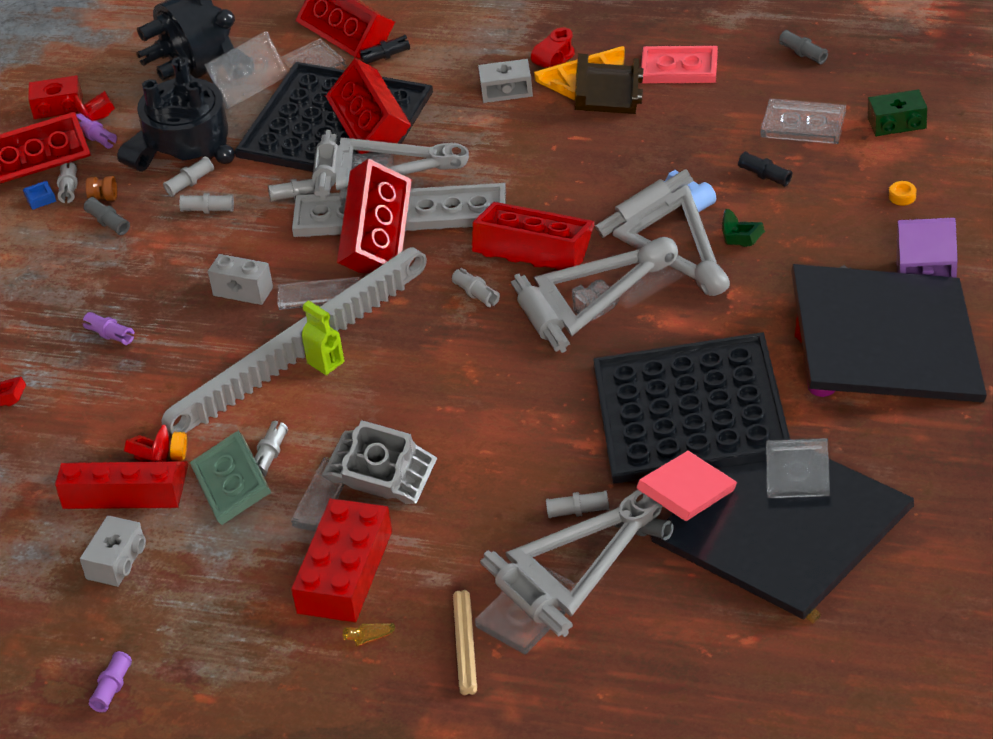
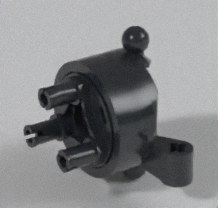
M166 0L154 7L153 21L137 27L138 35L144 42L158 35L159 37L153 45L136 52L138 58L146 56V58L140 60L141 65L145 66L159 58L164 59L168 57L170 61L156 67L157 74L162 81L175 75L172 60L176 57H180L181 63H183L182 57L188 59L190 75L194 78H199L207 73L210 78L214 77L221 65L226 74L235 80L247 77L253 71L254 65L251 58L233 47L228 36L235 22L234 14L230 10L214 6L211 0ZM239 64L242 65V69H240V71H238L236 68V66H238Z
M180 57L172 60L175 74L174 79L160 84L153 79L142 83L144 95L139 100L137 106L141 131L120 146L117 153V159L120 163L142 172L149 167L157 151L169 154L180 160H191L206 156L210 160L215 157L221 164H229L233 161L235 152L231 146L226 145L228 123L222 93L213 83L194 78L190 75L188 59L186 57H182L183 63H181Z

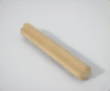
M467 590L456 591L453 594L458 680L460 693L462 695H473L477 691L471 599L470 593Z

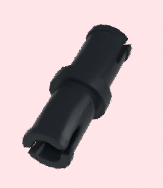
M403 35L387 42L382 40L379 41L378 45L359 50L361 60L369 64L383 58L388 60L394 54L410 50L409 41L406 40L407 36Z
M745 151L738 161L740 168L757 174L760 179L765 180L767 178L784 187L791 181L792 171L773 164V161L768 158L763 160Z

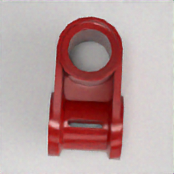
M565 27L553 30L549 36L533 48L531 53L532 63L546 69L563 64L575 55V49L571 45L572 31Z

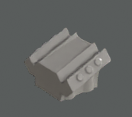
M361 420L359 426L354 430L343 432L321 476L333 483H344L355 490L386 499L397 498L405 504L417 503L437 457L417 446L409 433Z

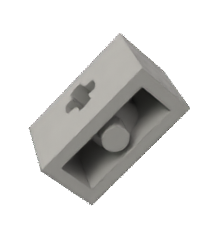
M528 59L478 65L483 103L533 97Z
M219 254L208 270L213 296L262 305L273 289L269 264L266 262Z
M107 515L80 557L87 580L119 587L124 577L130 573L132 564L138 554H141L145 548L146 539L143 536L140 522Z

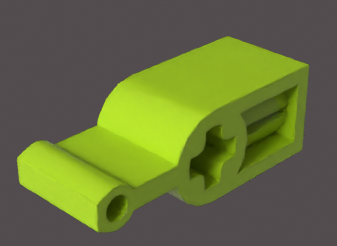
M308 300L303 304L307 323L302 330L307 364L324 375H328L345 362L340 334L330 327V314Z

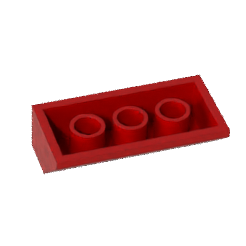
M305 0L295 20L358 59L361 58L359 50L378 45L379 41L382 40L386 42L395 24V21L359 0Z
M354 58L325 96L349 138L398 143L411 126L378 70ZM357 150V152L360 154H365L369 152Z
M72 112L0 134V184L91 156L76 113Z
M370 159L365 160L350 170L337 258L338 264L358 273H371L402 252L412 179Z
M493 202L473 221L472 252L481 253L485 257L496 256L506 258L510 262L521 261L531 263L535 267H551L557 270L580 265L584 261L594 228V221Z
M188 462L61 463L55 486L62 509L179 508Z

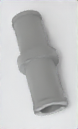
M205 156L190 167H183L179 174L165 181L163 187L168 195L172 197L187 186H194L198 179L213 171L214 166L210 159Z
M70 162L69 168H67V163L61 165V172L57 179V186L59 188L58 199L62 203H65V197H68L67 203L72 202L75 197L74 190L78 184L76 177L77 167L72 162Z
M291 179L289 183L268 185L270 201L294 198L296 200V195L314 194L315 184L312 179L301 181Z
M204 193L203 196L180 195V211H203L204 214H210V211L233 212L234 198L233 195H210V193Z
M463 268L457 269L453 273L452 282L463 288L469 297L477 298L487 307H491V304L495 306L498 303L499 293L487 286L481 277H474Z
M272 421L264 439H261L257 445V453L254 458L264 477L273 459L278 457L281 451L280 445L288 432V427L282 422L278 429H276L278 421Z
M607 490L583 495L575 492L573 496L546 499L548 518L576 514V517H579L585 512L609 510Z

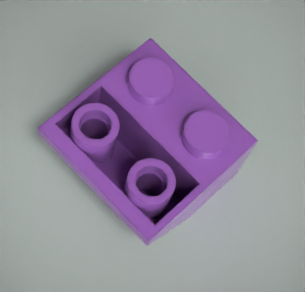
M955 218L898 220L896 261L898 273L957 278Z

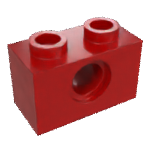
M78 75L29 82L28 100L33 118L40 119L72 112L78 113L74 96L77 95L83 102Z

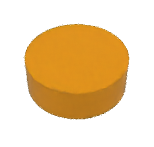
M907 181L895 182L889 187V200L896 205H909L916 200V187Z
M174 431L171 439L170 457L172 461H183L187 451V434Z

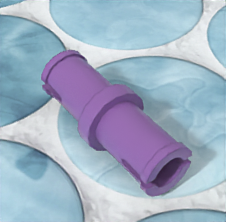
M81 113L76 114L77 118L81 120L79 124L87 139L97 141L107 149L113 147L107 140L116 143L117 136L114 133L104 129L101 123L91 121Z
M88 312L83 318V321L91 323L84 322L82 323L83 327L99 333L104 339H114L124 345L130 344L134 339V336L126 334H134L132 328L118 324L111 317L104 318L93 312Z
M120 651L113 653L108 667L100 673L97 679L98 686L89 699V706L93 710L106 712L115 693L121 690L124 684L123 677L132 663V659L128 654Z

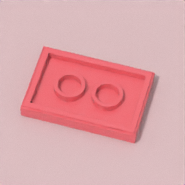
M718 46L643 47L641 63L643 82L641 84L716 83Z
M686 451L641 478L636 488L684 521H687L733 492L737 482L690 451Z

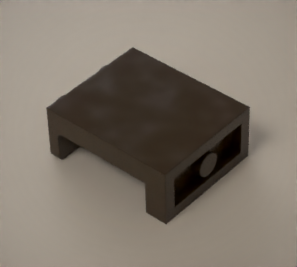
M578 53L575 110L636 114L637 104H642L643 89H638V83L643 82V68H639V58H634L632 66L588 63V54Z

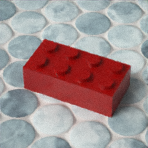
M329 499L291 588L297 614L357 622L392 534L388 506Z

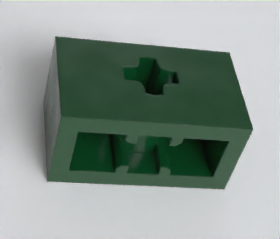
M919 89L868 97V120L875 137L927 129L928 108Z

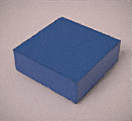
M47 181L23 189L24 196L32 210L56 202L55 194Z

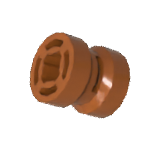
M96 176L87 177V199L95 197L98 201L100 199H105L108 202L116 201L117 182L115 176H105L103 179H98Z

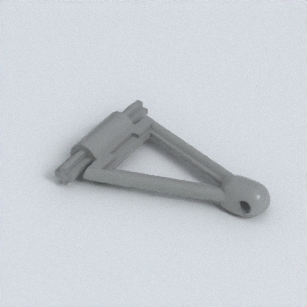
M326 130V134L322 135L321 142L316 146L312 180L315 184L314 194L315 196H320L321 200L326 199V195H330L331 187L335 182L336 190L348 188L354 150L426 158L387 167L402 175L431 168L440 170L462 168L468 162L469 151L465 146L458 143H442L433 147L342 137L340 145H337V134H332L331 130ZM454 147H458L461 149V153L454 154L451 150Z
M687 169L665 182L662 179L657 180L615 207L616 213L595 225L602 238L612 233L614 237L636 249H641L642 246L651 241L637 233L682 205L702 262L696 265L678 255L669 266L695 279L698 287L709 296L719 295L730 286L727 274L716 262L688 184L693 182V178ZM668 253L665 256V260L671 259L673 253Z
M660 237L645 244L638 250L535 276L533 278L538 287L532 286L526 276H520V274L514 275L515 280L511 281V285L518 294L517 301L540 337L548 340L555 352L560 350L563 353L567 351L566 346L570 345V342L562 332V328L565 327L572 337L647 273L659 271L671 265L678 256V247L671 238ZM668 253H673L671 259L665 260V256ZM639 263L578 315L574 314L555 286L558 283Z
M636 490L626 497L616 509L507 551L506 556L512 563L508 564L495 551L490 552L489 550L484 553V558L480 560V563L495 577V584L536 623H544L558 637L561 635L565 637L569 634L568 630L573 627V624L556 608L559 606L569 616H572L637 531L661 513L662 505L641 491ZM643 494V498L636 502L637 497ZM618 523H624L571 592L533 558Z

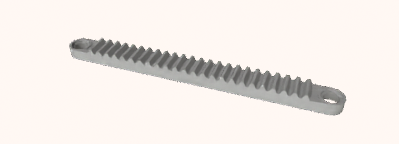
M410 247L320 306V308L330 314V327L336 331L339 329L346 330L348 323H356L355 318L362 319L364 318V312L371 313V307H380V301H389V295L396 296V290H405L404 285L424 270L427 263L426 255L416 248ZM415 258L414 263L409 267L411 261ZM305 316L172 405L164 413L161 420L162 425L165 424L168 432L173 435L174 431L187 433L200 423L208 424L209 417L216 418L218 417V411H227V405H236L235 400H243L244 393L252 394L253 387L261 388L262 381H271L270 376H278L280 369L287 370V364H296V358H305L302 330L307 323V317ZM182 415L180 421L173 426L175 420Z

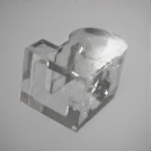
M599 279L592 282L586 289L582 285L573 288V310L579 314L611 286L604 280ZM617 298L613 303H611L607 308H605L592 320L612 310L617 305L619 298Z

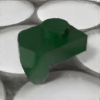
M725 209L722 219V233L725 243L742 247L754 245L765 232L763 222H739L734 212L730 209Z

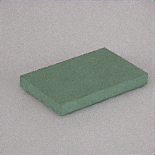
M239 430L190 462L207 501L221 525L271 493L247 442Z

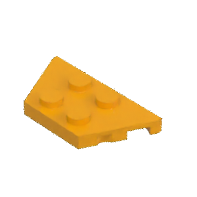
M624 46L590 55L588 56V63L624 65L625 49ZM578 59L534 72L535 81L575 100Z

